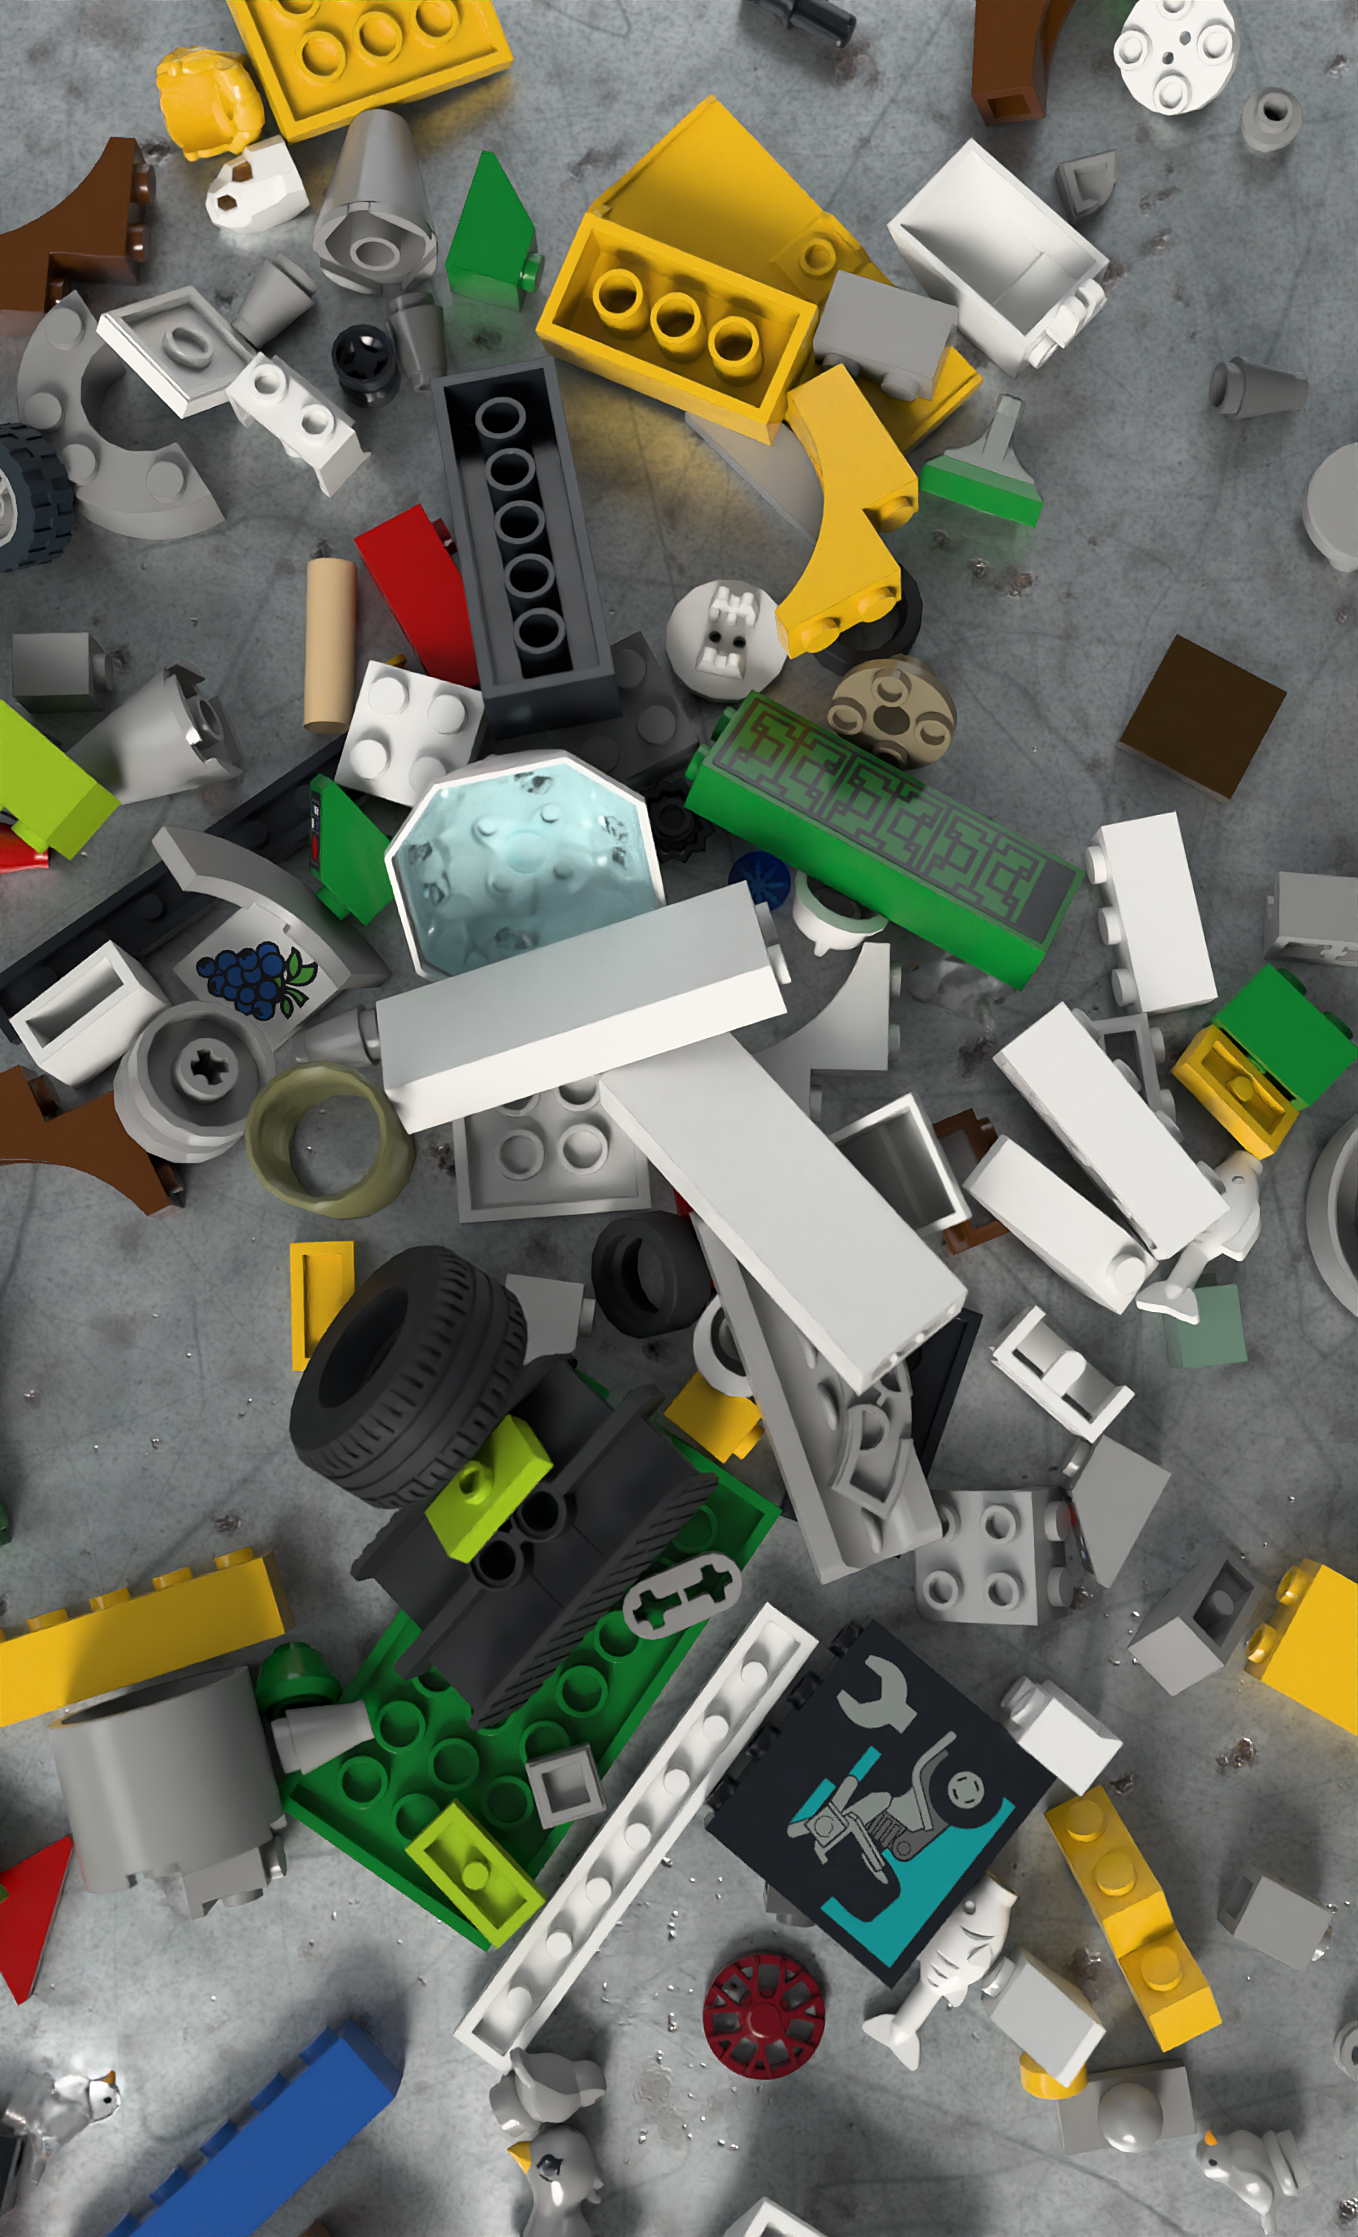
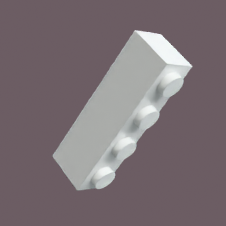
M1062 1001L999 1051L992 1059L1154 1259H1169L1231 1209L1221 1196L1226 1192V1188L1218 1175L1206 1163L1200 1161L1195 1164L1179 1144L1184 1141V1136L1174 1121L1161 1110L1153 1113L1138 1095V1092L1142 1090V1085L1134 1072L1120 1059L1111 1062L1098 1046L1096 1041L1101 1036L1089 1017L1078 1008L1070 1011Z

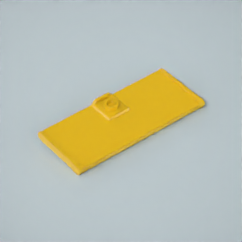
M713 94L702 100L613 186L610 185L592 202L587 210L588 213L815 304L818 306L820 319L838 269L896 287L870 260L863 246L832 214L823 211ZM951 345L932 401L918 396L914 401L900 400L882 391L881 384L859 377L855 383L905 458L983 384L984 378ZM814 350L798 386L824 373L821 369L822 365L815 364ZM787 409L783 421L790 427L789 409Z

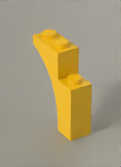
M843 363L787 392L790 427L814 466L824 497L823 518L813 555L802 577L791 593L774 610L778 640L790 660L805 652L816 653L827 648L838 638L841 632L861 621L868 623L882 618L892 610L896 602L901 600V569L878 533H890L899 529L910 520L914 513L919 511L918 477Z

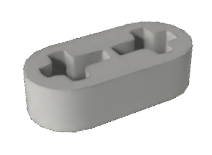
M711 1550L699 1553L647 1575L633 1583L625 1594L623 1604L625 1622L630 1630L639 1637L654 1640L664 1638L725 1612L735 1605L741 1596L743 1580L740 1568L734 1559L724 1552ZM713 1564L717 1572L728 1570L731 1574L732 1579L723 1584L725 1595L719 1599H713L709 1591H702L691 1597H688L685 1588L702 1580L701 1568L705 1565ZM652 1590L656 1598H663L678 1592L681 1601L667 1606L663 1610L664 1622L653 1625L652 1620L648 1616L638 1619L634 1613V1610L642 1605V1592Z

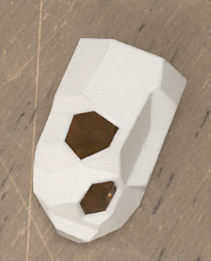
M279 134L245 147L241 156L225 163L217 178L209 187L205 206L213 225L235 234L264 232L292 220L310 204L297 168L284 140Z

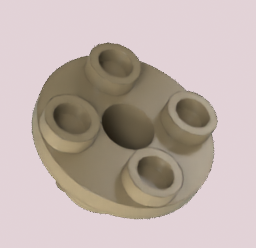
M897 654L889 659L866 661L850 669L842 677L834 692L827 720L830 727L837 732L840 738L904 772L905 770H914L928 766L944 755L956 731L957 712L951 695L936 678L934 671L926 662L914 656Z

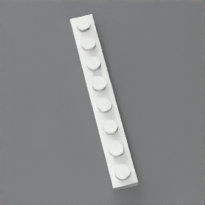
M765 1599L459 2021L453 2033L455 2038L506 2076L513 2067L510 2051L516 2047H520L523 2051L527 2048L817 1646L819 1639Z

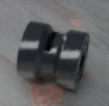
M354 325L342 331L334 341L331 352L333 366L342 392L349 402L359 408L371 410L385 406L394 399L399 391L401 382L391 341L383 331L371 325Z

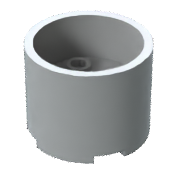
M235 1666L208 1671L147 1687L81 1709L57 1719L47 1726L87 1892L109 1893L131 1889L138 1885L135 1874L144 1872L146 1879L162 1877L181 1871L182 1876L244 1854L273 1839L270 1827L276 1830L287 1826L247 1666Z

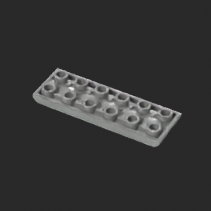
M696 1211L689 1212L820 1584H827L882 1560L943 1538L941 1522L913 1445L907 1475L900 1496L888 1521L827 1486L839 1456L844 1426L843 1398L835 1368Z

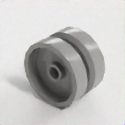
M187 1001L165 1009L144 1029L136 1042L122 1057L113 1081L115 1110L127 1134L147 1152L173 1163H202L224 1154L244 1135V1128L252 1101L267 1082L277 1075L276 1057L264 1033L243 1013L218 1002Z

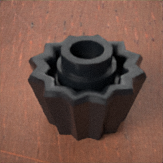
M659 778L652 789L639 790V794L645 798L657 859L661 864L671 859L686 863L692 853L705 852L706 838L716 832L711 821L684 807L691 788L683 778L673 783Z

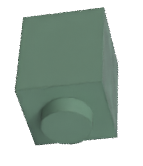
M1216 1273L1201 1274L1192 1290L1195 1293L1200 1311L1199 1323L1191 1324L1168 1313H1162L1169 1368L1185 1369L1248 1361L1238 1284L1217 1285Z

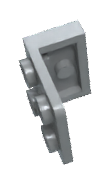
M1038 1485L1017 1490L929 1489L941 1522L943 1538L915 1549L917 1609L919 1615L924 1620L1038 1626L1068 1616V1607L1074 1595V1580L1071 1570L1066 1567L1065 1540L1070 1533L1071 1515L1067 1503L1063 1501L1062 1486Z

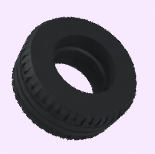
M444 1246L411 1247L393 1256L354 1292L322 1336L307 1363L295 1393L289 1422L292 1444L299 1460L324 1478L376 1509L406 1508L426 1500L442 1489L464 1468L482 1446L501 1417L515 1389L524 1364L528 1344L527 1321L517 1296L492 1277Z

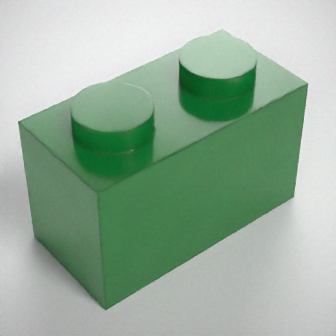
M1267 963L1252 972L1201 1026L1205 1029L1214 1023L1299 1111L1310 1107L1358 1057V1047L1350 1041L1353 1038V1033L1340 1018L1327 1011L1321 1013L1304 997L1307 994V990L1294 974L1282 967L1275 969L1270 963Z

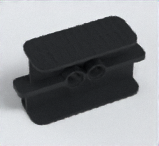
M571 1353L542 1355L527 1365H523L515 1389L501 1417L488 1437L508 1414L527 1422L554 1464L468 1564L448 1556L424 1513L449 1482L426 1500L396 1511L389 1519V1523L380 1529L375 1535L376 1538L367 1544L362 1550L363 1553L352 1563L350 1574L356 1581L374 1578L422 1630V1633L396 1661L393 1669L404 1681L424 1674L434 1666L475 1710L467 1723L474 1732L487 1726L491 1727L496 1722L521 1709L529 1701L528 1699L539 1691L544 1681L555 1673L559 1664L563 1663L571 1655L570 1652L578 1647L584 1640L583 1637L594 1629L598 1620L609 1612L614 1602L618 1601L625 1594L624 1591L633 1585L639 1578L638 1575L648 1568L652 1563V1559L664 1550L668 1541L679 1533V1529L683 1524L687 1523L694 1516L693 1513L703 1506L708 1500L707 1497L718 1487L719 1478L713 1472L702 1474L649 1421L666 1399V1395L655 1384L640 1385L614 1410L575 1371L578 1360ZM546 1492L556 1499L559 1506V1517L555 1525L549 1523L542 1512V1500ZM504 1541L513 1548L516 1555V1567L513 1573L505 1569L500 1559V1549Z

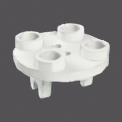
M1139 0L1123 25L1122 35L1117 39L1114 48L1115 61L1121 68L1122 78L1133 97L1151 111L1160 112L1165 115H1180L1203 108L1223 91L1235 71L1240 49L1237 17L1227 0ZM1187 32L1191 34V40L1188 44L1184 42V35ZM1171 52L1174 59L1171 64H1168L1166 58L1168 53Z
M715 580L695 587L676 604L666 628V655L671 665L674 679L691 693L716 703L742 702L752 689L764 695L767 688L778 679L788 657L778 640L774 613L778 605L764 590L741 580ZM711 635H718L721 640L713 643L709 638ZM741 640L745 643V646L743 648H736L734 642Z

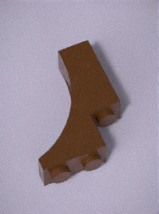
M976 0L971 95L986 127L1046 118L1049 71L1054 50L1063 25L1077 0Z
M110 137L101 157L91 172L69 196L41 217L0 235V336L31 338L47 313L72 292L70 281L139 286L141 262L148 263L151 254L150 230L148 224L144 222L146 204H153L156 198V174L153 165L146 163L135 138Z
M21 1065L14 1066L0 1073V1167L15 1164L66 1166L90 1174L113 1186L149 1217L163 1219L184 1209L178 1192L184 1190L185 1185L175 1163L147 1152L127 1134L115 1110L114 1090L57 1117L55 1111L62 1108V1103L53 1083L47 1075L38 1076L36 1071Z

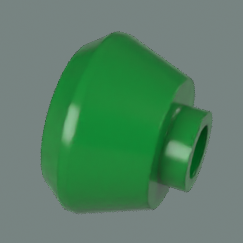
M290 1642L276 1647L272 1651V1655L262 1662L254 1694L260 1717L271 1724V1721L287 1717L286 1710L336 1705L342 1695V1685L322 1652L310 1648L308 1644L303 1642Z

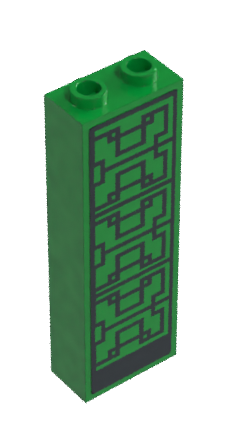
M753 689L738 710L729 706L724 710L710 740L715 742L714 746L711 748L702 743L685 773V778L693 781L684 804L685 808L1022 992L1045 957L1086 871Z

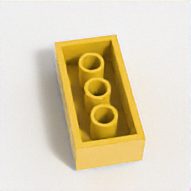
M585 212L535 331L546 352L551 356L554 355L558 359L772 446L788 409L787 392L798 386L813 352V339L820 322L818 306Z

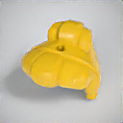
M191 45L190 48L177 47L161 59L155 72L156 85L160 91V105L164 116L165 128L171 139L179 147L183 148L184 156L189 161L193 162L199 158L213 157L227 151L241 156L245 147L260 141L262 126L265 124L264 108L260 97L259 79L254 67L250 65L247 54L237 50L217 51L201 45Z

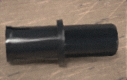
M748 0L780 18L782 26L787 30L792 29L796 25L835 48H844L847 45L857 23L854 15L827 0Z

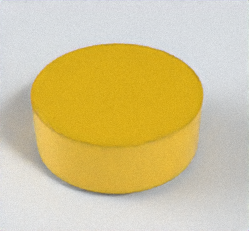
M1026 2052L1020 2056L1022 2087L1036 2097L1044 2099L1068 2098L1080 2093L1088 2084L1086 2061L1071 2084L1066 2088Z

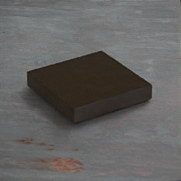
M1177 634L1169 645L1115 747L1226 805L1231 800L1288 692Z

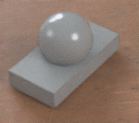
M1181 2059L1088 2074L1087 2086L1080 2093L1068 2098L1055 2099L1062 2144L1067 2155L1113 2147L1123 2152L1140 2153L1153 2147L1157 2140L1197 2134L1186 2066Z

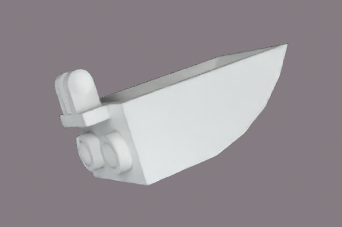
M972 138L887 224L900 254L929 297L958 307L957 329L1014 380L1029 364L1033 365L1036 369L1040 368L1059 345L1064 349L1105 306L1108 300L1104 296V291L1100 284L1110 260Z
M910 1093L827 1136L833 1145L920 1239H924L972 1217L918 1093Z

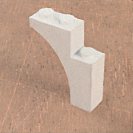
M864 942L851 974L834 999L798 1032L776 1045L751 1055L813 1123H821L822 1086L810 1085V1076L882 1078L888 1071V1062H898L900 1026L899 1024H889V999H899L901 963L900 961H890V943Z

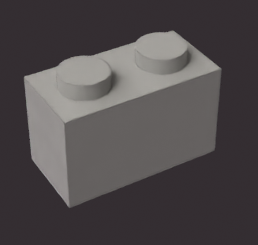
M838 269L813 339L815 364L822 365L821 369L826 372L843 363L854 382L859 377L881 384L880 387L886 394L904 401H914L917 396L932 401L957 331L958 307Z

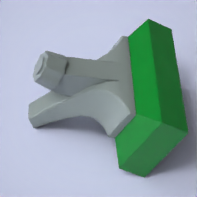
M1000 393L993 407V410L996 411L995 417L988 428L969 444L959 447H946L944 453L927 458L918 480V489L1035 528L1044 499L1034 484L1035 476L1028 472L1021 464L1015 451L1013 430L1017 418L1022 419L1026 402L1019 397Z

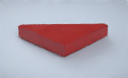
M72 1832L0 1872V1883L10 1894L0 1904V1972L18 2006L27 2001L35 1990L34 1983L45 1946L50 1939L64 1891L62 1888L75 1848Z

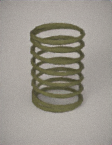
M326 1060L296 1064L271 1078L252 1101L244 1128L247 1160L262 1186L284 1203L339 1220L369 1217L392 1204L408 1184L416 1159L414 1133H407L387 1094L356 1069ZM352 1094L369 1099L378 1114L381 1135L374 1164L360 1182L341 1193L314 1197L303 1188L292 1166L290 1146L297 1124L311 1107L329 1097Z

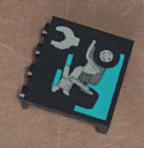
M867 1615L860 1625L855 1620L850 1619L842 1627L827 1648L835 1655L819 1676L812 1670H809L801 1678L786 1699L793 1706L791 1711L778 1727L768 1721L760 1729L744 1751L751 1758L750 1762L736 1779L726 1773L718 1781L702 1805L709 1810V1813L703 1820L704 1828L892 1990L1058 1777L1020 1746L1004 1728L876 1620Z

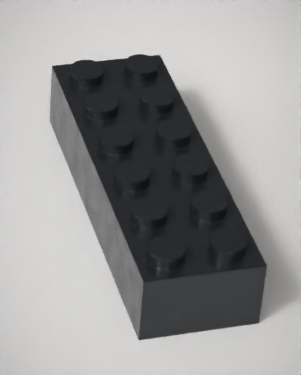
M554 355L429 379L482 698L494 741L623 717Z

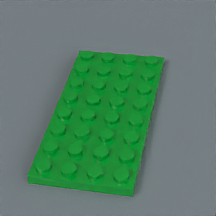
M577 1367L575 1368V1371L603 1399L609 1394V1389ZM654 1422L673 1438L672 1444L702 1474L713 1472L719 1478V1485L707 1497L708 1500L703 1506L693 1513L694 1516L687 1523L683 1524L679 1529V1533L668 1541L664 1550L652 1559V1563L648 1568L638 1575L639 1578L636 1581L694 1555L711 1550L724 1552L733 1558L742 1572L783 1510L663 1426ZM546 1492L542 1500V1512L546 1520L555 1525L559 1517V1506L556 1499ZM504 1541L500 1549V1559L505 1569L513 1573L516 1567V1555L513 1548ZM708 1564L701 1568L702 1580L685 1588L688 1597L702 1591H709L713 1599H719L725 1595L723 1584L731 1580L732 1576L728 1570L717 1572L713 1564ZM630 1586L624 1591L625 1594L629 1590ZM647 1590L641 1593L642 1605L635 1609L634 1613L638 1619L648 1616L652 1620L653 1625L661 1624L664 1622L663 1610L667 1606L681 1601L678 1592L663 1598H656L652 1590ZM624 1594L618 1601L614 1602L609 1612L598 1620L594 1629L583 1637L584 1640L578 1647L570 1652L571 1655L563 1663L559 1664L555 1673L544 1681L539 1691L533 1694L521 1709L496 1722L491 1727L487 1726L474 1732L467 1723L475 1710L434 1666L424 1674L404 1681L393 1669L396 1661L422 1633V1630L401 1608L336 1703V1705L346 1704L364 1699L374 1738L357 1744L305 1775L302 1774L301 1769L288 1773L278 1788L283 1810L487 1953L492 1943L405 1851L407 1845L444 1808L457 1798L535 1881L575 1820L543 1829L525 1766L526 1760L590 1741L602 1781L710 1618L664 1638L654 1640L641 1638L632 1632L625 1622L623 1614Z

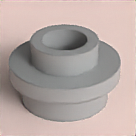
M1267 87L1254 92L1246 100L1240 114V126L1246 142L1252 148L1262 152L1275 151L1290 144L1297 136L1303 121L1302 108L1298 100L1288 91L1277 87ZM1264 112L1276 114L1281 121L1269 120Z

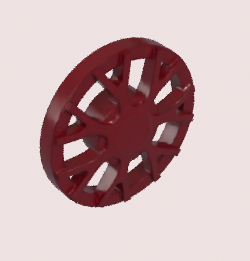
M759 1950L735 1957L715 1974L703 2000L702 2020L707 2042L714 2055L724 2066L746 2078L772 2080L787 2076L798 2070L815 2053L824 2032L825 2006L817 1982L800 1962L783 1953ZM759 1964L779 1966L776 1988L767 1985L758 1986ZM753 1966L751 1976H747L742 1971L744 1968ZM785 1969L795 1974L790 1979L784 1980ZM734 1974L749 1988L739 2002L731 1998L722 1989L725 1982ZM802 1980L808 1988L811 1997L789 2008L787 2000L783 1995ZM717 1995L725 2001V2004L714 2005ZM814 2005V2014L805 2012L806 2009ZM737 2013L739 2027L715 2033L713 2014ZM791 2019H800L813 2023L812 2030L806 2041L787 2033ZM744 2037L757 2044L748 2063L731 2055L736 2045ZM730 2040L726 2048L723 2047L720 2041ZM781 2040L790 2058L770 2065L765 2047ZM793 2047H800L801 2049L794 2054ZM758 2060H762L764 2065L760 2066L756 2065Z

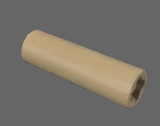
M319 558L307 563L304 728L323 734H342L347 732L350 728L355 709L357 566L351 561L344 559Z

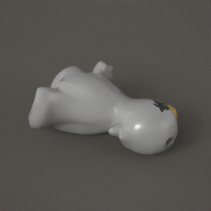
M556 2125L540 2132L531 2141H518L506 2149L526 2174L533 2191L534 2207L527 2221L523 2237H594L579 2206L583 2199L589 2203L599 2204L601 2198L596 2190L600 2189L604 2183L597 2171L595 2157L587 2138L573 2127Z

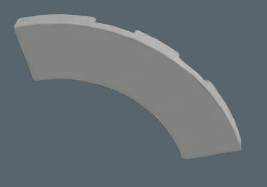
M164 825L152 839L155 849L182 890L195 891L222 898L246 910L255 903L287 923L283 928L284 934L298 944L322 968L337 989L380 988L392 975L391 970L379 954L346 918L342 921L339 920L316 897V892L269 860L225 839L182 827Z
M905 1358L860 1395L855 1392L835 1369L843 1398L844 1426L839 1456L827 1486L888 1521L900 1496L907 1475L913 1439L910 1438L912 1423L910 1396H913Z

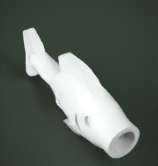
M1232 1150L1227 1154L1224 1162L1213 1170L1226 1188V1192L1221 1196L1231 1209L1178 1251L1182 1252L1168 1280L1156 1282L1135 1296L1139 1309L1168 1313L1191 1324L1199 1323L1200 1311L1195 1293L1192 1290L1206 1263L1222 1253L1237 1261H1242L1256 1242L1261 1231L1262 1215L1259 1207L1260 1189L1258 1179L1263 1171V1165L1255 1156L1245 1151Z
M986 1871L980 1881L974 1884L916 1958L920 1961V1980L898 2012L880 2014L866 2020L862 2024L864 2032L888 2046L910 2071H915L921 2063L922 2044L918 2029L940 1997L944 1995L954 2007L960 2006L969 1992L970 1984L982 1978L988 1969L994 1965L995 1960L1002 1952L1009 1928L1010 1910L1018 1898V1894L1003 1880Z

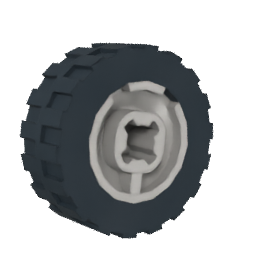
M22 423L0 424V573L50 563L52 559L59 558L64 553L65 545L70 544L72 538L71 529L72 525L75 524V512H73L72 503L74 495L68 483V473L64 464L60 463L56 455L57 451L51 443H47L42 438L43 435L36 429L30 430L26 424Z

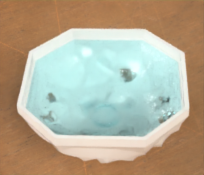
M563 749L525 750L500 756L492 753L482 761L433 778L384 852L385 864L416 973L433 983L667 906L645 798Z

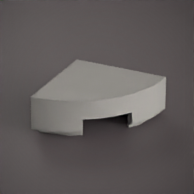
M1117 149L1058 163L1054 175L1068 223L1074 229L1093 220L1109 201L1119 171Z

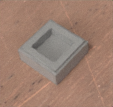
M590 1741L526 1760L525 1766L543 1829L608 1809Z

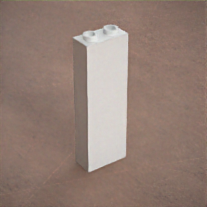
M745 880L377 1001L376 1011L384 1090L407 1133H416L786 1013L787 1010L780 986L792 981L780 944L770 947L767 945L768 942L779 939L768 903L766 901L754 905Z
M729 1031L604 1071L601 1074L602 1076L598 1078L601 1106L858 1395L961 1312L968 1289Z

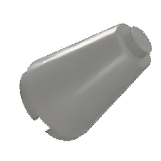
M383 108L363 111L352 119L314 227L312 239L313 253L316 252L320 257V268L325 275L337 284L361 293L382 294V284L401 283V292L412 290L425 283L433 275L438 260V241L410 127L401 116Z
M178 659L165 666L65 753L121 801L120 805L227 782L240 776L243 771L233 766V764L243 760V753L238 735L224 705L218 696L208 701L196 686L205 681V677L193 664L185 659Z

